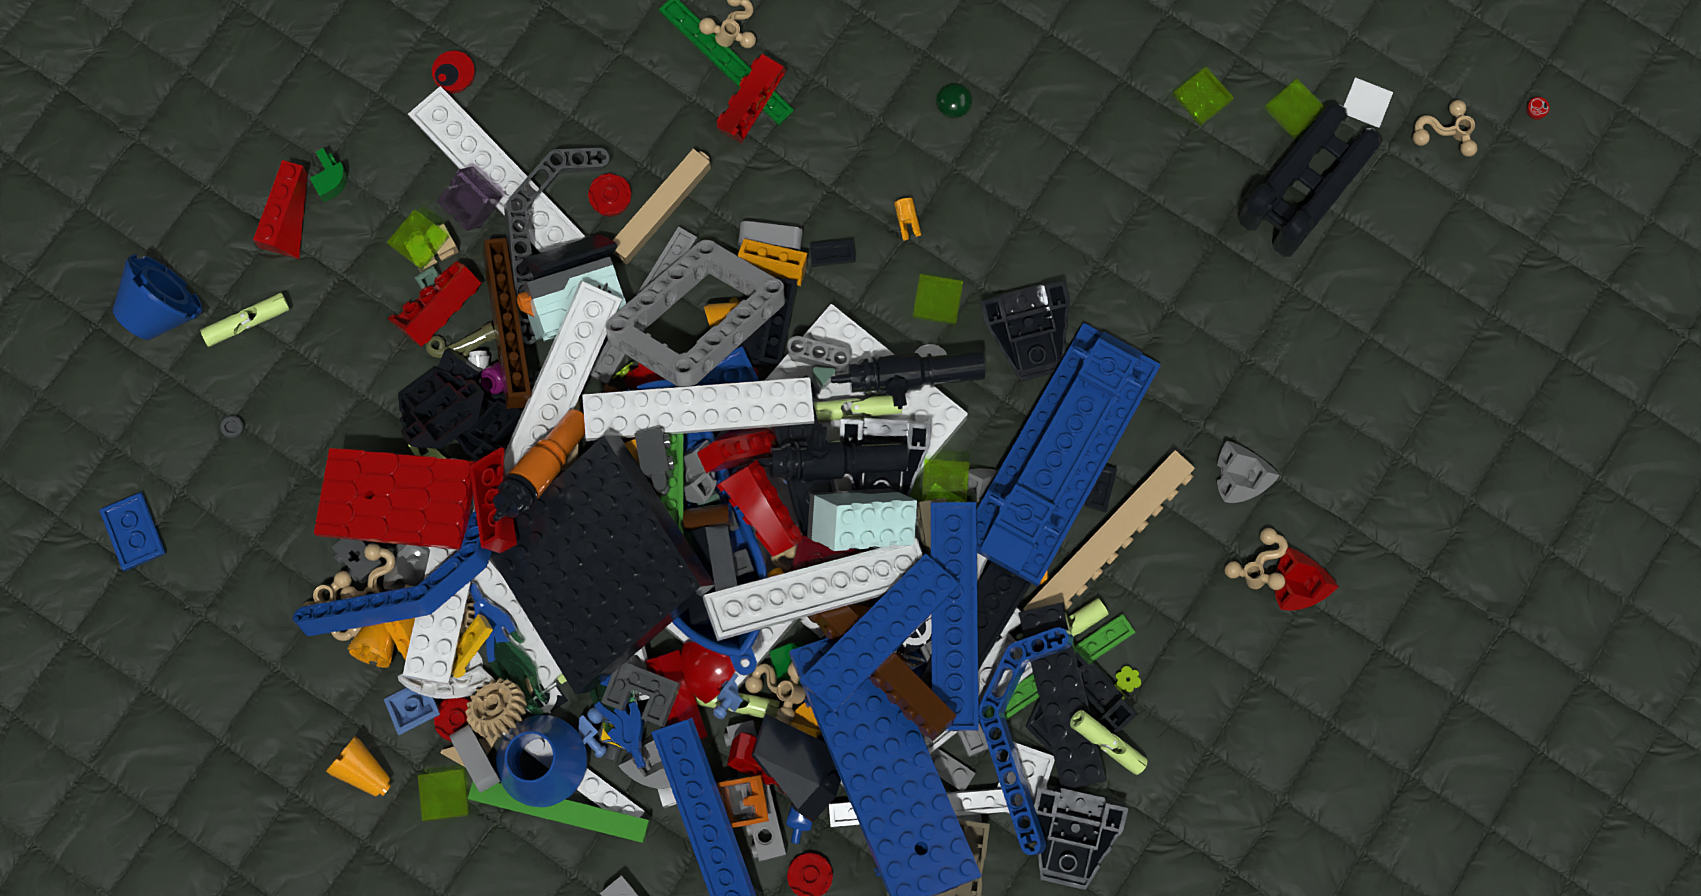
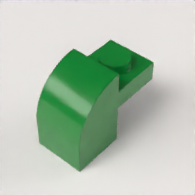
M324 148L316 151V154L325 170L310 177V180L324 203L338 196L344 190L347 183V173L342 163H336L331 153L327 154Z

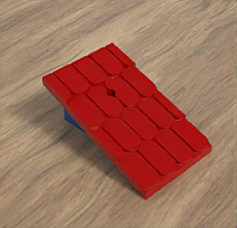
M329 448L314 535L318 537L461 549L468 526L473 496L469 465L475 463L474 461Z

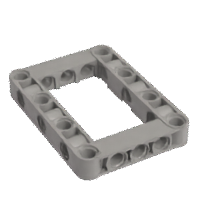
M702 240L606 322L608 342L612 347H615L677 387L695 386L785 304L784 285L779 279L767 274L715 242ZM708 274L713 275L749 297L730 311L719 325L713 326L687 353L684 352L679 355L669 349L667 344H661L651 338L649 333H643L649 325Z

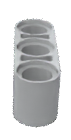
M743 221L740 223L738 245H742L743 239L800 251L803 230L793 226Z
M794 336L787 343L788 355L794 361L817 367L834 368L835 372H844L848 369L850 353L845 348L801 336ZM796 344L803 347V350L799 353L791 350ZM821 350L825 355L822 358H816L813 356V353ZM837 356H843L846 358V362L838 364L834 359Z
M470 725L449 735L480 793L501 782Z

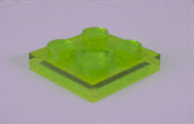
M1207 67L1203 68L1173 92V96L1200 126L1234 100V97Z
M1296 79L1265 106V109L1293 138H1296L1320 116L1325 107Z
M414 209L387 241V244L420 270H423L450 237Z
M920 274L913 318L956 325L963 281Z
M924 459L921 501L946 498V502H967L969 461Z
M464 769L418 775L423 822L469 816Z

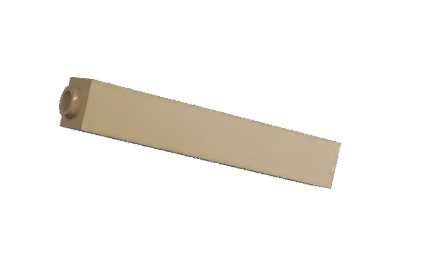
M692 149L613 239L618 246L613 254L625 264L632 260L711 169L710 159L702 151L698 153Z

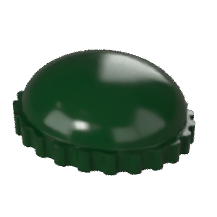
M957 83L943 86L936 97L937 109L940 110L939 112L952 119L966 115L973 103L969 90Z

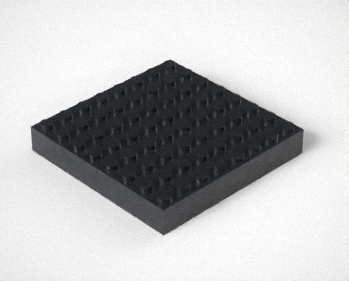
M604 435L546 488L529 510L521 512L516 518H513L517 545L502 553L492 551L490 556L575 695L594 690L715 586V583L619 435Z

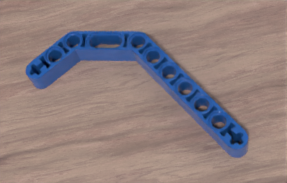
M476 511L470 516L461 549L417 586L304 606L294 613L293 621L306 636H314L432 614L481 573L489 563L492 551L481 548Z
M1060 627L1010 644L978 707L979 720L1022 851L1027 855L1043 853L1046 842L1004 712L1029 662L1063 651L1072 645V633ZM1059 634L1065 635V638L1062 639V643L1057 641L1051 643V641L1049 640L1059 639ZM1042 640L1044 648L1042 651L1037 652L1035 644L1037 641ZM1017 648H1021L1023 655L1020 659L1016 660L1014 651ZM1010 668L1013 671V676L1004 695L999 698L996 695V689L1004 672ZM989 706H992L995 711L991 718H988L986 715V709ZM996 728H999L1002 732L998 740H995L993 737V731ZM1003 750H1007L1009 753V758L1006 762L1000 759V754ZM1010 772H1014L1016 775V781L1013 784H1010L1007 780ZM1017 794H1021L1023 797V803L1019 807L1014 802ZM1024 816H1028L1031 822L1027 829L1021 823ZM1034 831V834H1030V836H1025V833H1030ZM1032 841L1037 842V845H1035L1034 848L1029 847V844H1031Z

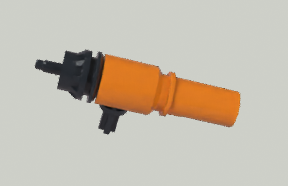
M573 409L569 410L545 439L538 441L534 447H531L508 475L504 477L498 485V493L493 498L494 506L497 509L493 515L494 521H499L504 516L516 518L521 512L529 510L558 476L560 468L566 462V457L585 436V422L582 412Z

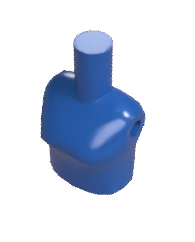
M791 806L786 824L788 827L793 828L791 842L799 844L802 831L811 830L812 822L796 812Z

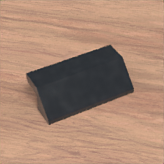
M598 234L526 257L519 265L518 270L521 276L532 273L536 280L611 257L618 246L616 242Z
M775 277L783 282L785 304L741 343L752 366H778L782 361L797 280Z
M728 525L706 526L683 533L715 583V586L706 594L737 586ZM702 596L688 608L690 625L711 623Z

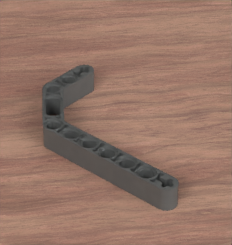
M578 148L550 151L505 203L507 246L516 302L517 295L519 294L518 288H522L527 282L534 280L532 273L521 276L516 271V267L521 264L524 258L532 256L527 208L558 173L601 171L609 162V154L605 149ZM577 156L580 158L581 165L574 164L572 157ZM595 156H597L599 160H602L600 164L598 163V160H593ZM556 157L559 160L560 165H553L550 162V158ZM536 173L544 174L546 182L533 195L527 194L524 187ZM513 201L519 203L521 209L518 211L513 210L510 203ZM519 223L522 226V232L514 231L512 224ZM514 245L523 246L524 253L518 254L514 249ZM517 303L523 346L529 347L537 340L532 326L529 325V319L521 317L520 308ZM526 325H529L527 327V334L532 336L529 340H527V337H523V334L526 332Z

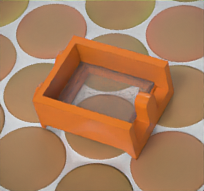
M761 775L716 783L732 828L769 821Z

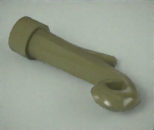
M491 322L485 324L478 331L445 347L442 337L432 336V339L426 343V350L431 356L442 358L444 350L451 348L458 354L463 352L461 356L467 358L469 352H473L487 341L491 342L496 339L494 326ZM439 342L438 350L433 349V344Z

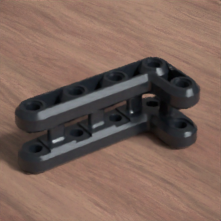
M1331 102L1268 180L1264 184H1260L1252 193L1238 217L1240 225L1248 231H1256L1263 220L1268 221L1280 230L1273 245L1275 251L1283 257H1291L1383 142L1382 135L1373 128H1365L1359 140H1355L1351 146H1348L1336 137L1335 132L1339 124L1348 117L1347 108L1338 102ZM1322 149H1326L1338 158L1339 161L1335 170L1332 173L1329 172L1325 178L1309 168L1314 155L1319 154ZM1296 181H1300L1313 191L1310 201L1303 205L1300 210H1296L1283 200L1288 187L1293 186Z

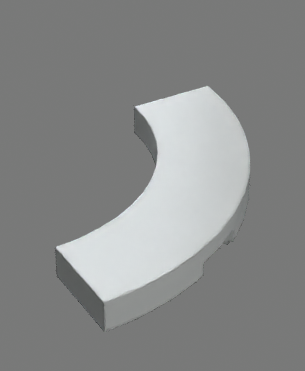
M480 665L465 672L460 678L450 677L449 685L403 677V673L398 676L399 682L410 690L424 696L441 699L473 695L477 693L476 688L481 689L483 688V683L489 684L491 679L494 680Z

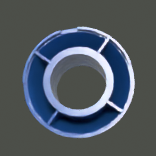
M132 254L125 262L113 306V314L118 322L129 332L139 338L152 340L197 318L202 313V304L195 293L191 295L185 288L188 284L168 267L150 257L143 256L141 259L137 258V254Z
M536 715L525 718L516 723V728H511L509 734H505L499 745L496 757L498 777L507 793L520 803L532 807L556 805L569 798L583 781L587 768L586 747L577 730L560 718L549 715ZM545 738L553 751L552 765L544 776L529 781L523 775L520 768L521 753L531 741Z

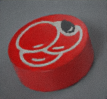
M1542 97L1531 99L1526 107L1529 117L1535 120L1543 119L1550 110L1548 101Z

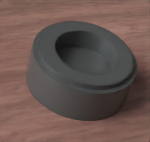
M229 416L222 421L220 429L225 437L237 439L244 432V424L238 417Z

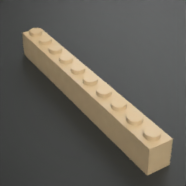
M1175 450L1022 611L1064 602L1065 610H1067L1073 604L1070 600L1075 595L1080 597L1088 588L1085 584L1091 578L1095 581L1102 574L1103 570L1101 567L1106 562L1110 565L1119 556L1116 552L1121 546L1125 549L1134 540L1131 536L1136 531L1141 533L1149 524L1146 520L1151 515L1156 517L1163 510L1164 507L1161 506L1166 499L1170 502L1179 493L1176 489L1181 484L1184 486L1188 484L1194 477L1191 473L1195 468Z

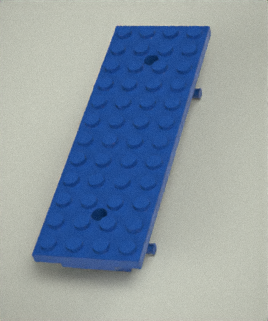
M1083 323L976 510L978 554L1037 587L1039 586L1161 364L1106 332L1102 333Z
M826 638L790 650L789 655L799 680L836 644L832 639ZM870 677L834 714L802 685L807 698H804L806 707L811 706L877 867H874L875 875L877 877L881 876L888 895L936 896L979 879L982 875L918 726L913 721L908 720L902 710L896 704L891 703L880 688L872 684Z

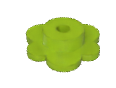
M633 362L620 370L612 379H615L617 376L622 379L628 371H631L629 367Z
M1129 666L1123 667L1121 672L1116 674V679L1118 680L1116 686L1120 690L1126 689L1127 692H1132L1134 688H1138L1141 685V679L1138 677L1139 672L1137 670L1132 671Z

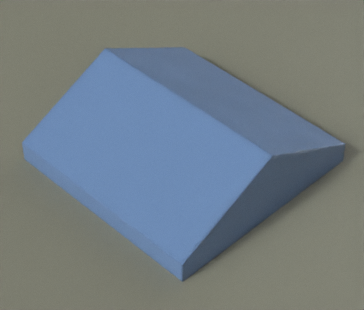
M405 688L384 699L398 735L440 715L435 698L418 694L409 688Z

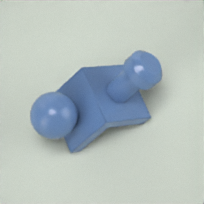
M735 673L729 681L726 680L721 686H724L717 699L722 703L713 710L714 716L718 719H724L729 708L735 712L743 701L739 697L737 683L735 682L738 676Z
M593 707L588 711L587 719L583 715L579 718V735L583 744L587 743L595 751L594 755L597 758H601L606 753L607 747L605 745L602 746L593 737L598 731L591 724H599L603 721L604 716L599 713L596 707Z

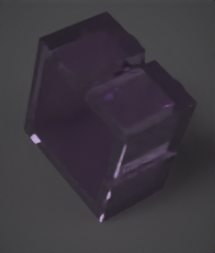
M472 166L459 169L449 183L450 187H446L437 203L450 215L456 214L453 218L466 231L482 227L503 195Z

